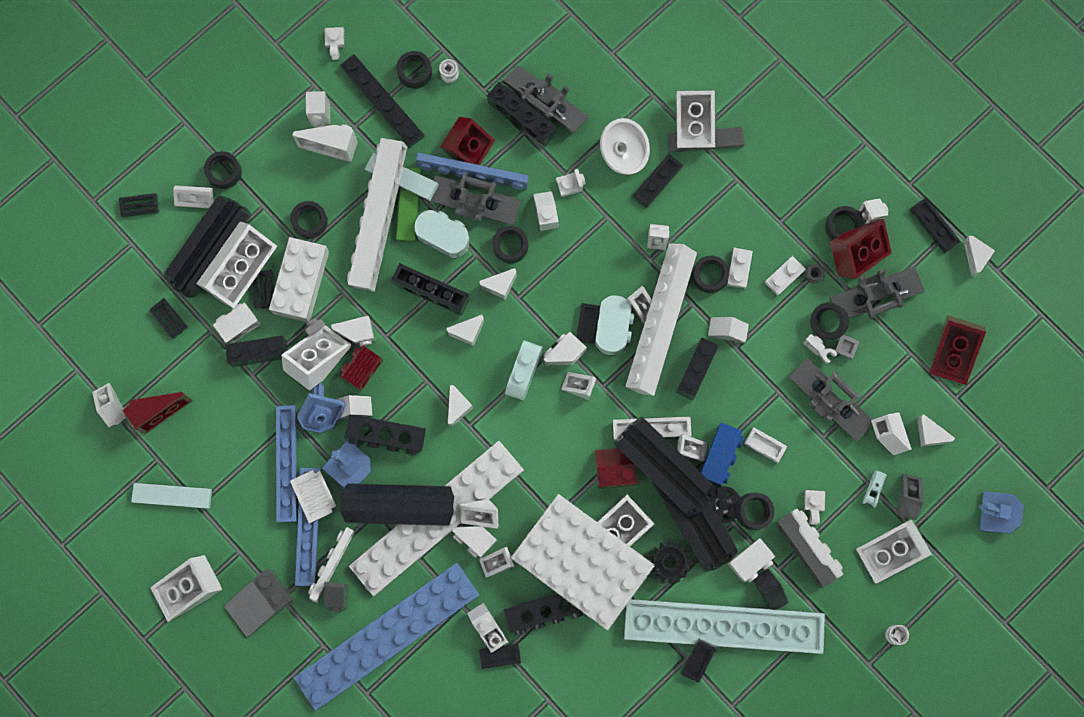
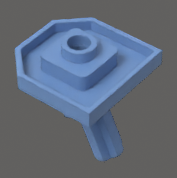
M320 382L312 388V394H308L297 417L303 429L322 433L334 427L345 403L324 397V386Z
M348 440L340 449L331 452L333 454L331 459L322 468L343 487L347 483L361 484L371 473L370 458L354 444L348 443Z
M984 491L983 503L979 506V509L982 510L980 531L1013 533L1022 526L1023 504L1014 494Z

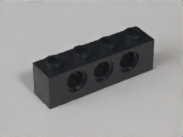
M500 82L487 94L488 104L542 146L546 147L557 134L556 125Z
M399 263L391 279L394 286L461 316L470 300L468 293Z
M349 414L344 439L354 445H359L362 442L368 443L367 447L371 448L384 446L387 447L386 450L398 452V449L406 450V454L417 455V453L422 452L426 428ZM367 427L371 430V435L363 437L360 430ZM380 432H389L390 439L387 441L382 440L379 436ZM402 434L407 435L409 443H400L399 436Z
M559 594L504 609L510 633L515 632V635L527 632L526 628L532 626L536 630L546 627V622L553 621V624L565 621L564 617L571 615L572 619L584 616V614L571 603L570 610L562 612L559 609V604L567 600ZM544 606H548L552 610L548 618H544L540 614V610ZM524 612L532 614L533 619L530 623H524L521 620V615Z

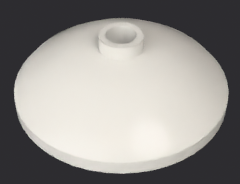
M625 118L614 120L604 128L601 134V154L606 164L612 170L619 174L630 175L637 173L646 165L650 154L649 140L642 127L636 122Z

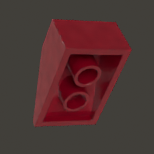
M884 219L843 233L830 242L838 276L851 279L858 278L892 253Z
M947 315L929 374L967 385L986 334L985 327Z
M183 392L134 399L128 402L126 408L122 411L136 430L146 434L193 400Z

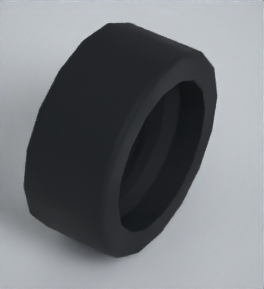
M409 51L399 58L396 69L399 80L403 85L416 89L428 84L432 77V67L429 58L419 51ZM410 61H421L425 66L424 75L418 79L407 78L403 71L404 66Z
M220 151L213 153L208 157L204 165L205 176L216 188H231L241 178V165L235 156L229 152ZM222 160H228L234 167L233 174L226 180H218L212 174L214 165Z
M304 201L293 208L290 222L299 236L313 239L325 231L328 218L324 209L318 203ZM308 209L316 211L320 216L319 225L312 230H304L298 223L299 215Z
M840 206L832 210L825 223L826 233L830 239L834 240L841 235L833 227V221L838 215L844 214L851 217L855 222V229L863 226L862 216L856 209L849 206Z
M516 226L502 227L496 232L492 242L497 258L509 264L522 260L527 254L529 247L525 232ZM507 234L518 236L522 243L520 251L515 255L503 253L499 246L503 236Z
M714 255L705 256L694 267L692 273L693 282L702 292L716 293L727 284L729 267L720 257ZM707 264L717 265L722 271V278L719 283L715 285L705 284L700 278L701 268Z
M834 303L820 304L811 314V329L817 336L823 339H838L846 333L849 327L848 313L844 308ZM828 310L837 312L840 317V324L837 330L831 333L823 331L819 324L821 315Z
M762 493L745 494L738 499L735 505L736 520L746 529L760 530L766 528L774 518L773 503L768 496ZM750 500H758L763 505L764 516L760 522L752 523L746 518L745 506Z

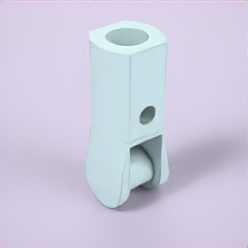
M873 472L863 504L869 503L872 507H876L887 476L885 473ZM871 491L876 493L875 498L869 496Z

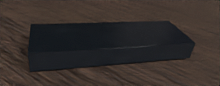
M668 154L634 193L633 197L648 208L683 168V165Z
M926 197L910 208V211L944 254L961 242Z

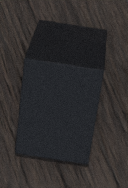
M769 569L759 573L752 580L769 610H777L789 603L782 585Z

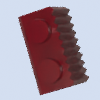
M364 345L361 348L355 349L352 354V361L349 364L346 363L340 371L342 373L340 377L359 391L363 390L383 362L380 356Z

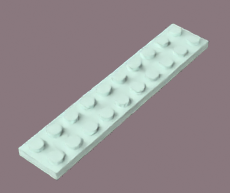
M630 599L626 604L624 639L695 644L697 639L700 638L715 646L823 654L825 614Z

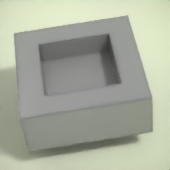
M314 317L306 323L307 327H305V330L310 336L324 327L325 324L321 318L316 319Z
M843 335L839 338L835 351L838 355L852 360L860 341Z

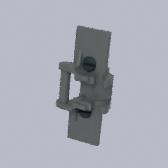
M518 65L503 80L504 84L522 96L521 99L523 101L531 103L542 111L545 117L554 119L573 134L589 117L565 100L569 91L567 86L564 85L562 90L559 91L551 85L553 76L549 73L545 80L539 81Z
M465 173L462 176L461 182L435 175L433 181L439 185L430 200L431 202L456 209V215L482 222L483 218H489L514 226L521 200L495 193V182L489 183L468 177V174ZM466 184L489 190L488 195L482 194V196L472 194L465 189Z
M915 267L885 277V269L877 272V275L868 278L865 276L859 277L857 281L858 287L829 298L831 303L844 308L849 318L863 313H867L869 318H874L876 314L896 307L902 308L903 299L925 292ZM888 296L891 297L892 301L872 308V302ZM835 312L836 315H837V318H838V320H839V322H840V317H839L838 313Z
M807 358L789 378L809 396V399L812 400L809 405L828 423L831 420L836 422L857 442L872 426V419L855 403L861 394L859 392L856 393L837 375L838 372L835 371L828 378ZM831 381L851 398L849 402L839 399L831 391L832 387L829 385Z

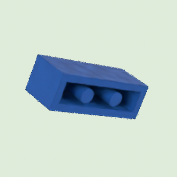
M720 423L701 470L702 475L712 484L719 487L723 483H727L730 473L727 472L730 465H734L737 455L734 454L737 447H741L744 437L741 436L742 430L724 423Z

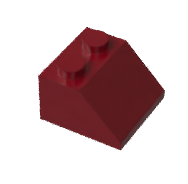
M459 116L440 148L457 161L480 165L495 139L472 118Z
M618 448L595 450L598 489L637 486V467Z

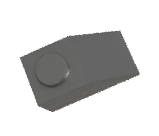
M903 474L897 499V516L917 520L923 505L922 478Z
M324 582V606L329 607V611L341 612V609L347 608L349 585Z

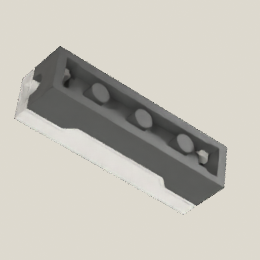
M795 509L775 524L820 588H824L843 575L841 571L843 568L838 560H833L830 556L831 550L825 543L822 544L818 539L820 535L817 530L809 526L805 513L802 510Z

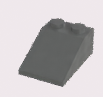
M267 568L224 607L248 638L295 600L273 570Z

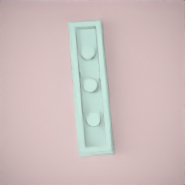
M375 153L372 154L365 167V170L372 174V165L374 161L376 162L377 158ZM403 167L399 187L430 201L439 184Z
M134 483L131 502L210 509L212 489Z

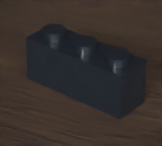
M283 335L225 345L227 363L231 367L281 360L282 354L288 351L287 341Z
M701 337L676 393L694 400L719 345Z

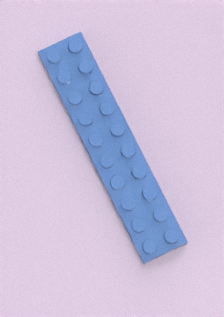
M456 563L296 675L294 679L315 711H317L477 598L479 593L459 564Z

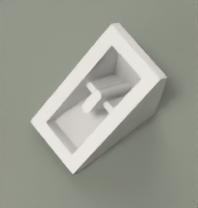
M968 236L964 240L971 276L976 277L995 250L974 236Z
M514 268L479 281L481 289L506 300L517 277L516 270Z
M641 286L627 298V301L631 305V310L645 324L652 300L645 288Z
M479 315L446 329L449 336L474 346L484 324L483 315Z
M714 317L710 320L708 337L746 343L749 324L733 317Z
M568 372L561 390L589 400L596 383V378Z
M450 385L448 425L454 426L473 409V406L454 385Z
M349 395L335 399L345 403L338 419H347L349 414L362 417L373 416L370 396Z
M924 414L917 419L921 447L949 444L955 439Z
M680 434L676 449L686 459L705 462L708 443Z
M489 499L460 505L462 524L496 529L499 527L498 509Z
M507 547L479 559L486 578L514 567Z

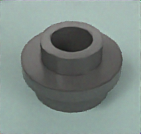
M810 265L805 271V277L810 283H819L824 278V270L819 265ZM811 272H816L818 276L813 277Z

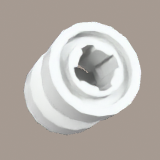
M451 59L441 62L439 66L441 79L446 83L455 82L459 77L457 63Z
M892 625L886 630L885 637L892 645H903L909 639V632L902 625Z

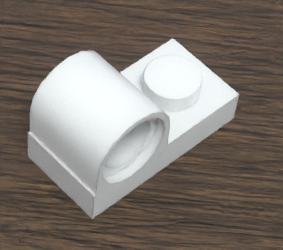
M650 224L647 248L666 250L669 239V226Z

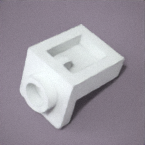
M575 169L574 173L556 178L561 197L583 191L585 179L583 173L579 174L578 169Z

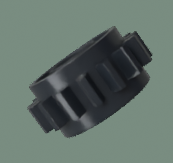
M667 541L666 546L661 542L659 543L660 549L653 548L655 554H649V557L652 558L650 562L655 566L650 573H656L655 579L660 577L662 578L661 583L668 580L669 584H672L673 579L678 583L680 582V576L686 578L684 572L690 571L687 564L691 563V560H687L689 552H683L684 546L679 548L678 542L671 545L670 541ZM671 557L674 559L675 565L673 568L665 566V558Z

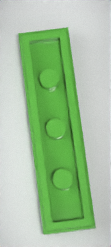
M405 167L421 175V168ZM401 187L396 240L416 242L415 222L418 218L419 196Z

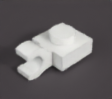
M343 27L325 28V46L330 48L332 60H339V48L345 47Z
M810 334L803 342L816 356L819 355L826 364L830 362L826 357L827 354H831L833 357L837 355L835 350L825 349L823 341L816 335Z
M804 491V510L810 511L809 524L818 525L820 521L819 511H825V491Z

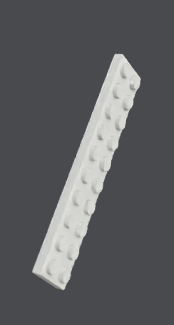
M498 441L445 485L451 486L454 494V514L449 526L397 525L349 565V567L373 596H376L451 533L455 527L461 524V504L485 499L490 500L520 475L524 469L503 444Z

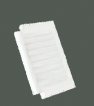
M312 470L290 481L309 523L333 513L332 508L336 507V504L320 471L315 473Z

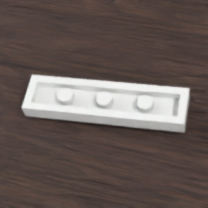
M690 417L645 419L664 438H676L680 434L691 437ZM637 419L613 420L614 440Z
M346 527L345 531H340L336 539L338 542L336 548H331L327 559H329L327 565H323L317 575L320 577L317 584L313 583L309 589L308 594H310L309 599L318 603L324 592V582L330 581L354 535V530Z

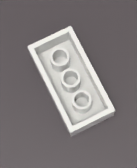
M239 222L201 276L197 285L225 305L235 308L277 245L251 225Z
M289 237L269 307L272 314L303 322L310 321L329 250L325 245Z
M628 495L597 522L628 546L634 544L654 525Z

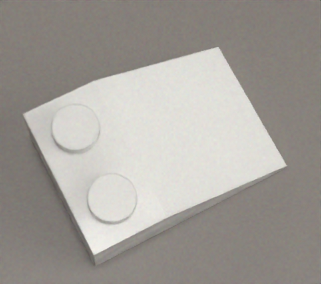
M715 91L676 92L677 148H715Z
M344 124L341 126L330 125L295 131L292 134L299 148L348 162L352 161L358 143L354 130Z
M324 326L282 354L283 371L308 390H311L327 377L351 347V344L327 326Z
M913 520L903 523L856 549L875 584L932 555Z
M205 555L188 559L150 587L168 622L205 602L222 590Z

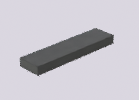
M742 127L715 129V148H677V132L668 133L669 153L744 147Z

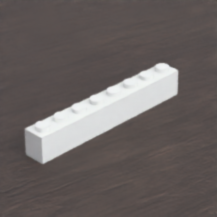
M381 138L380 143L376 147L377 158L376 162L374 161L372 165V180H369L368 183L369 193L368 197L364 200V215L360 218L359 224L361 228L355 240L356 250L352 254V267L347 275L348 285L353 288L375 292L407 151V146L402 141Z
M669 243L625 386L639 394L651 396L655 394L697 252L684 244Z

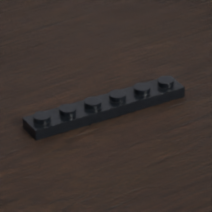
M355 54L340 64L342 70L410 148L425 137L423 132Z

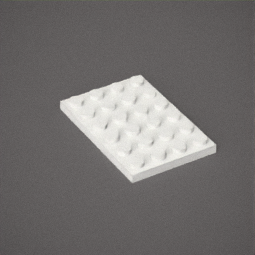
M559 494L511 557V559L606 630L610 628L655 566Z

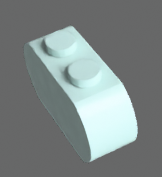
M433 210L421 213L416 219L415 232L418 240L450 258L462 256L469 248V235L462 222L458 220L452 221L448 219V215L441 211L437 213Z
M609 296L601 302L595 345L599 351L606 355L621 353L625 349L626 343H630L632 332H629L628 328L629 324L633 325L634 313H631L630 303L621 296Z
M523 341L509 378L505 395L524 401L541 356L542 346Z

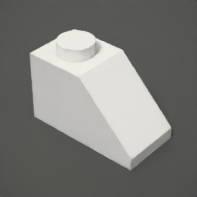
M552 191L533 194L540 231L558 228L559 222Z
M880 198L865 201L858 209L862 216L863 226L880 219L885 220L889 212L887 205L882 203Z
M369 316L331 325L332 330L336 334L357 346H370L371 342L375 341Z
M110 383L92 392L96 411L108 427L117 425L126 418L122 411L124 408Z

